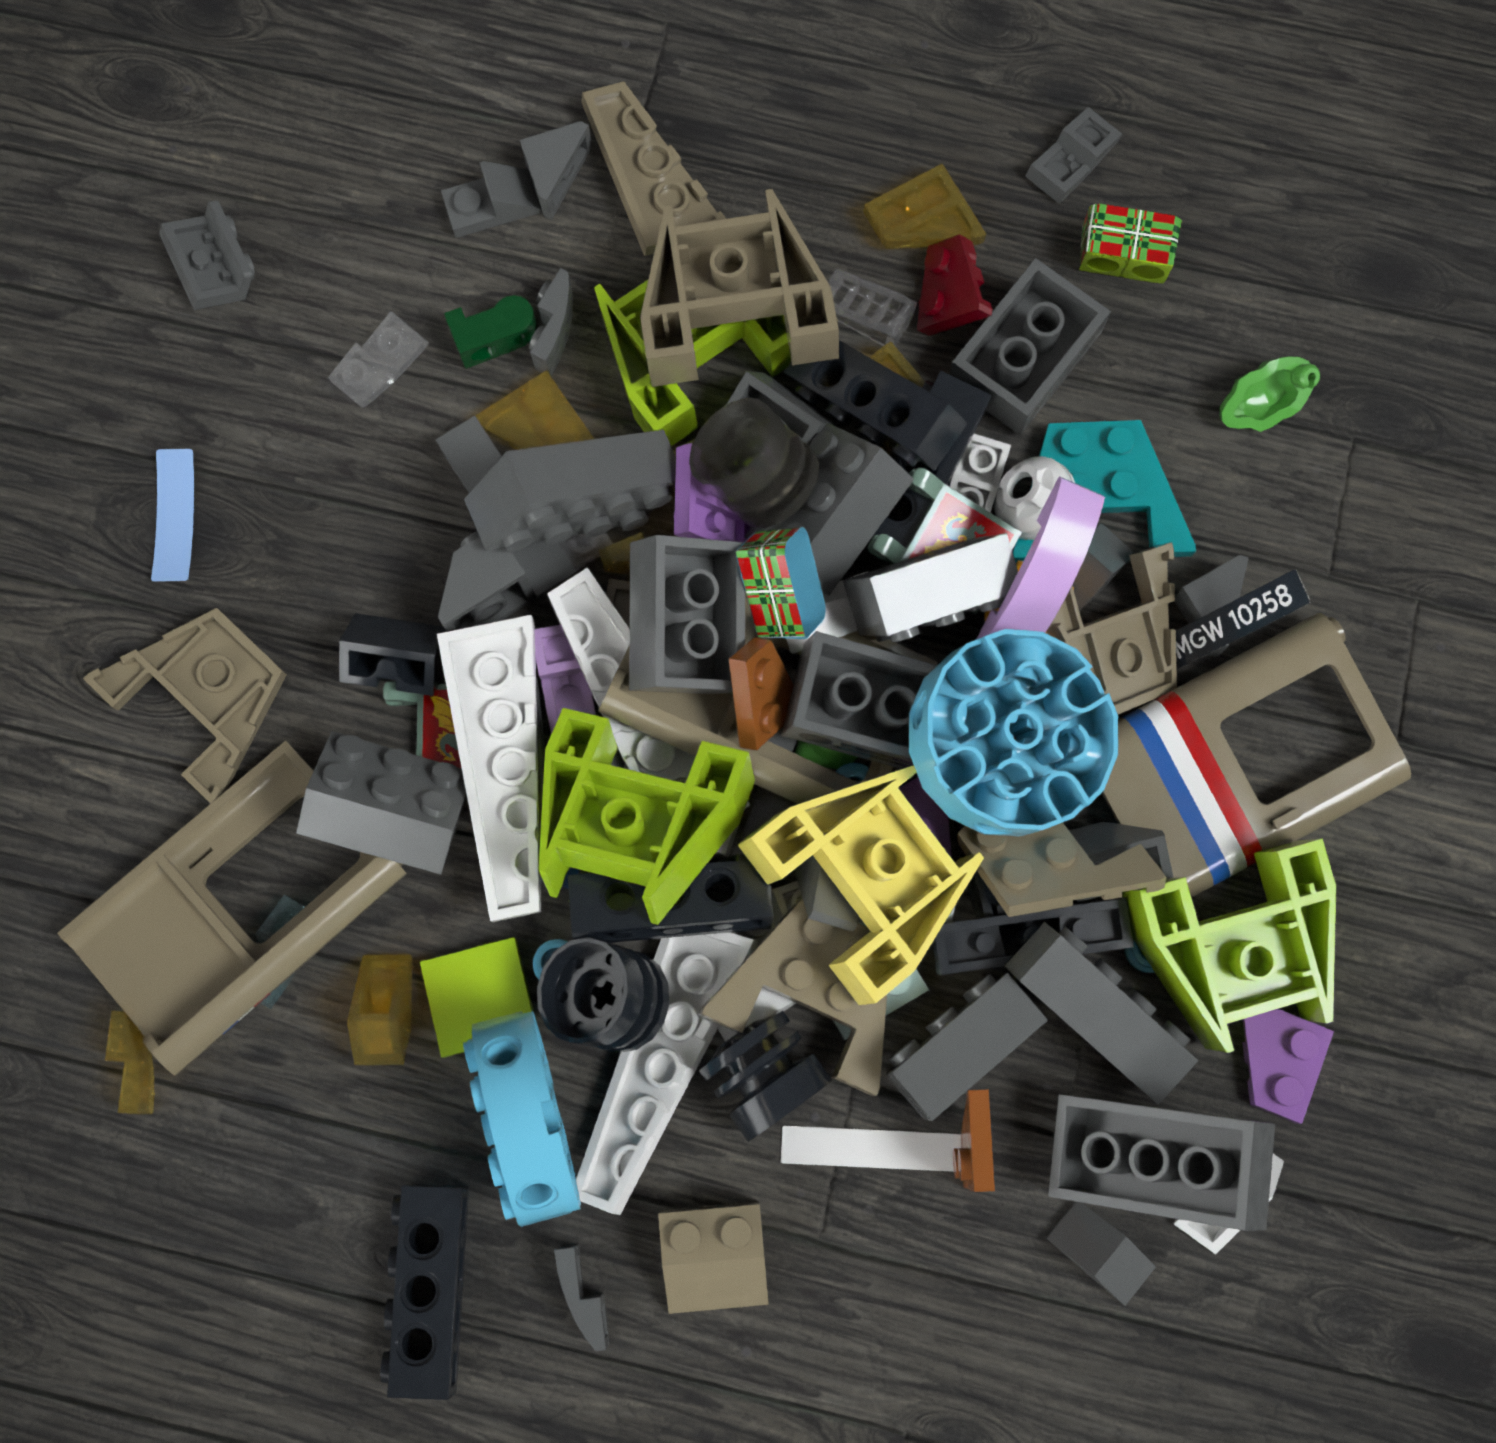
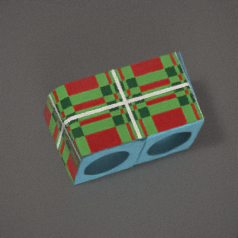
M803 527L758 531L752 534L737 549L736 558L747 593L757 637L807 639L824 620L826 607L806 529Z

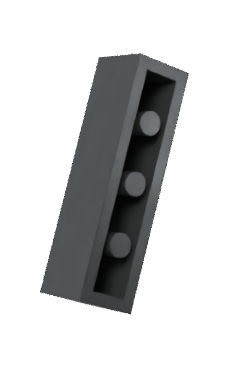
M1044 922L1005 967L1159 1105L1199 1061L1184 1048L1190 1039L1169 1020L1160 1026L1152 1019L1151 1015L1157 1009L1135 989L1128 996L1116 985L1123 978L1101 958L1094 965L1082 954L1088 946L1066 926L1058 933Z

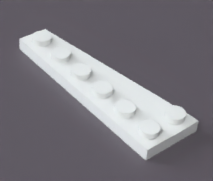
M586 568L547 593V596L594 699L600 708L630 644V629L589 569ZM601 713L603 717L609 718L619 753L627 769L686 783L695 756ZM748 801L745 809L750 806V803Z
M532 615L437 634L491 922L541 912L535 625Z
M730 932L661 938L654 961L661 966L669 985L670 1004L666 1019L653 1040L638 1050L620 1053L576 1178L581 1202L611 1214L621 1215L719 1027V1024L698 1015L705 1002L712 998L734 970L759 946L757 941Z

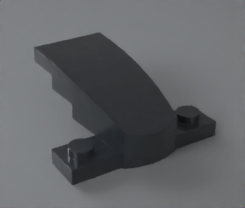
M953 820L956 840L958 844V832L961 829H963L965 825ZM958 845L960 858L965 857V853ZM977 871L967 885L976 918L945 922L932 942L936 973L938 975L993 968L1013 975L1005 965L1044 922L1058 933L1066 926L1088 946L1083 954L1134 947L1127 898L1079 903L1069 907L1008 917Z

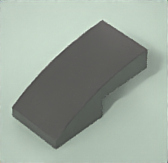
M1087 107L1062 130L1057 142L1031 164L1025 177L1060 204L1110 152L1121 138L1122 133L1091 108Z
M579 1244L559 1246L554 1250L557 1272L571 1314L595 1351L606 1350L610 1342L604 1292L584 1295Z

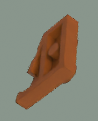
M753 638L729 658L739 745L740 748L757 751L784 726L793 683L772 641Z
M989 1089L967 1090L961 1130V1148H953L955 1179L963 1181V1188L973 1192L995 1191Z

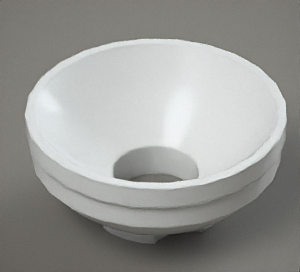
M1044 456L1032 457L1019 462L1006 472L998 485L994 500L996 517L1022 532L1019 539L1035 540L1041 528L1037 519L1058 477L1060 476L1075 483L1072 474L1059 462ZM1025 477H1032L1033 484L1028 494L1022 498L1014 499L1013 489L1016 483Z

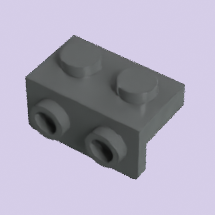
M218 200L208 202L205 216L161 224L159 235L194 310L246 300L251 280L255 276L253 262L247 253L242 252L237 241L234 221L230 215L224 214Z

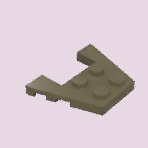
M1172 542L1159 544L1129 555L1141 598L1140 604L1083 624L1073 586H1071L1063 604L1046 631L1048 635L1078 649L1093 666L1090 670L1100 680L1104 693L1110 694L1117 714L1159 698L1177 688L1176 630L1169 629L1168 603L1175 601V583H1168L1167 561L1174 560Z
M218 608L162 635V640L140 651L135 649L121 656V661L103 670L98 668L83 678L111 707L119 711L154 677L216 737V740L181 775L210 804L228 789L287 675Z
M1064 823L1024 836L984 835L967 826L958 832V845L966 856L980 852L984 857L976 871L1008 917L1073 906V900L1100 896L1103 900L1122 897V892L1146 888V892L1149 893L1165 888V874L1141 844L1099 865H1094Z
M800 898L758 944L759 946L726 979V982L712 998L705 1002L698 1015L736 1033H743L760 991L764 987L849 1027L851 1032L832 1078L871 1096H877L879 1092L887 995L877 1003L858 1005L829 967L830 963L869 933L870 930L860 923L852 932L808 919L803 898Z

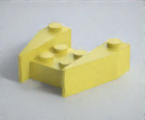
M914 765L789 807L776 814L738 844L767 885L783 879L813 855L870 930L869 933L829 964V967L858 1005L877 1003L916 970L984 859L982 854L978 852L962 857L954 862L898 789L899 786L917 773Z

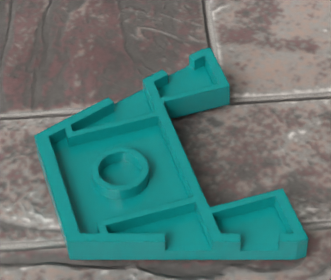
M1141 420L1048 424L1039 457L1044 456L1059 462L1069 470L1076 484L1103 495L1105 499L1101 513L1146 512L1149 548L1172 542L1174 557L1193 556L1196 552L1194 540ZM1018 539L1012 551L1015 563L1018 560L1024 561L1034 540Z

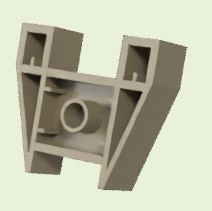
M773 189L765 190L767 213L675 227L672 204L664 206L640 316L652 387L699 380L691 329L783 315L792 365L839 358V328L831 287Z

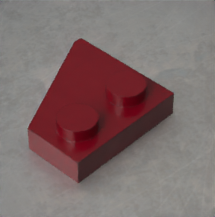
M958 234L928 246L924 263L925 270L916 330L932 336L992 316L993 309L991 303L982 299L979 287L985 282L981 269L976 266L977 255L973 242L970 239Z

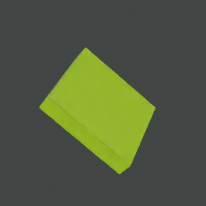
M515 937L420 962L442 1058L464 1053L463 1042L472 1039V1024L520 1011L523 1014L533 1011Z

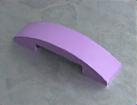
M1058 477L1037 519L1041 528L999 611H990L977 639L1003 629L1046 633L1063 604L1088 551L1105 499L1103 495L1065 478Z
M561 625L535 629V658L542 683L551 734L562 708L597 716L593 694Z

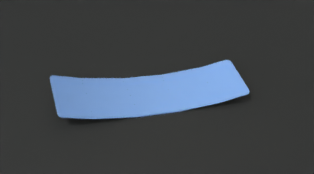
M159 449L156 451L157 518L151 580L154 582L186 581L189 577L193 537V450Z

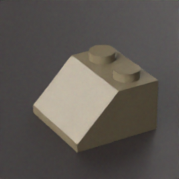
M760 1201L661 1210L658 1213L662 1268L669 1314L769 1305Z

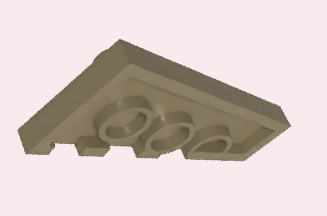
M624 81L582 92V106L644 256L654 254L665 205L672 204L675 227L726 219L721 211L717 213L708 201V193L697 179L693 181L681 165V157L673 146H667L656 131L657 125Z

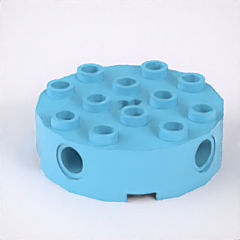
M1003 629L966 643L951 652L923 679L909 712V754L922 788L949 818L984 835L1024 836L1072 819L1104 791L1118 756V714L1109 693H1104L1100 680L1090 670L1093 666L1078 649L1044 632Z
M520 1011L472 1024V1039L463 1042V1047L470 1073L478 1071V1076H475L474 1080L470 1081V1087L476 1111H485V1114L481 1115V1122L487 1145H495V1148H491L492 1154L488 1155V1162L494 1186L502 1185V1188H498L505 1219L515 1217L518 1225L523 1227L570 1214L572 1211L581 1209L562 1117L559 1113L554 1084L534 1012L523 1014Z

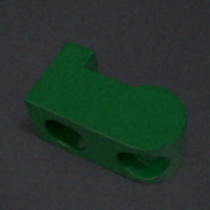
M516 295L506 296L499 300L494 308L465 318L461 307L444 313L465 369L526 346L530 343L537 330L532 306L526 299Z

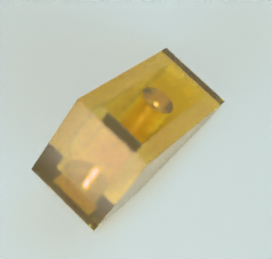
M411 954L363 955L347 1018L354 1065H404L411 1032Z

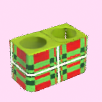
M1106 204L1091 205L1082 226L1079 270L1152 283H1164L1173 268L1182 220L1173 215Z

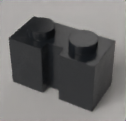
M355 613L339 640V682L377 687L382 678L396 680L397 691L434 696L444 675L437 634L447 631L444 626Z

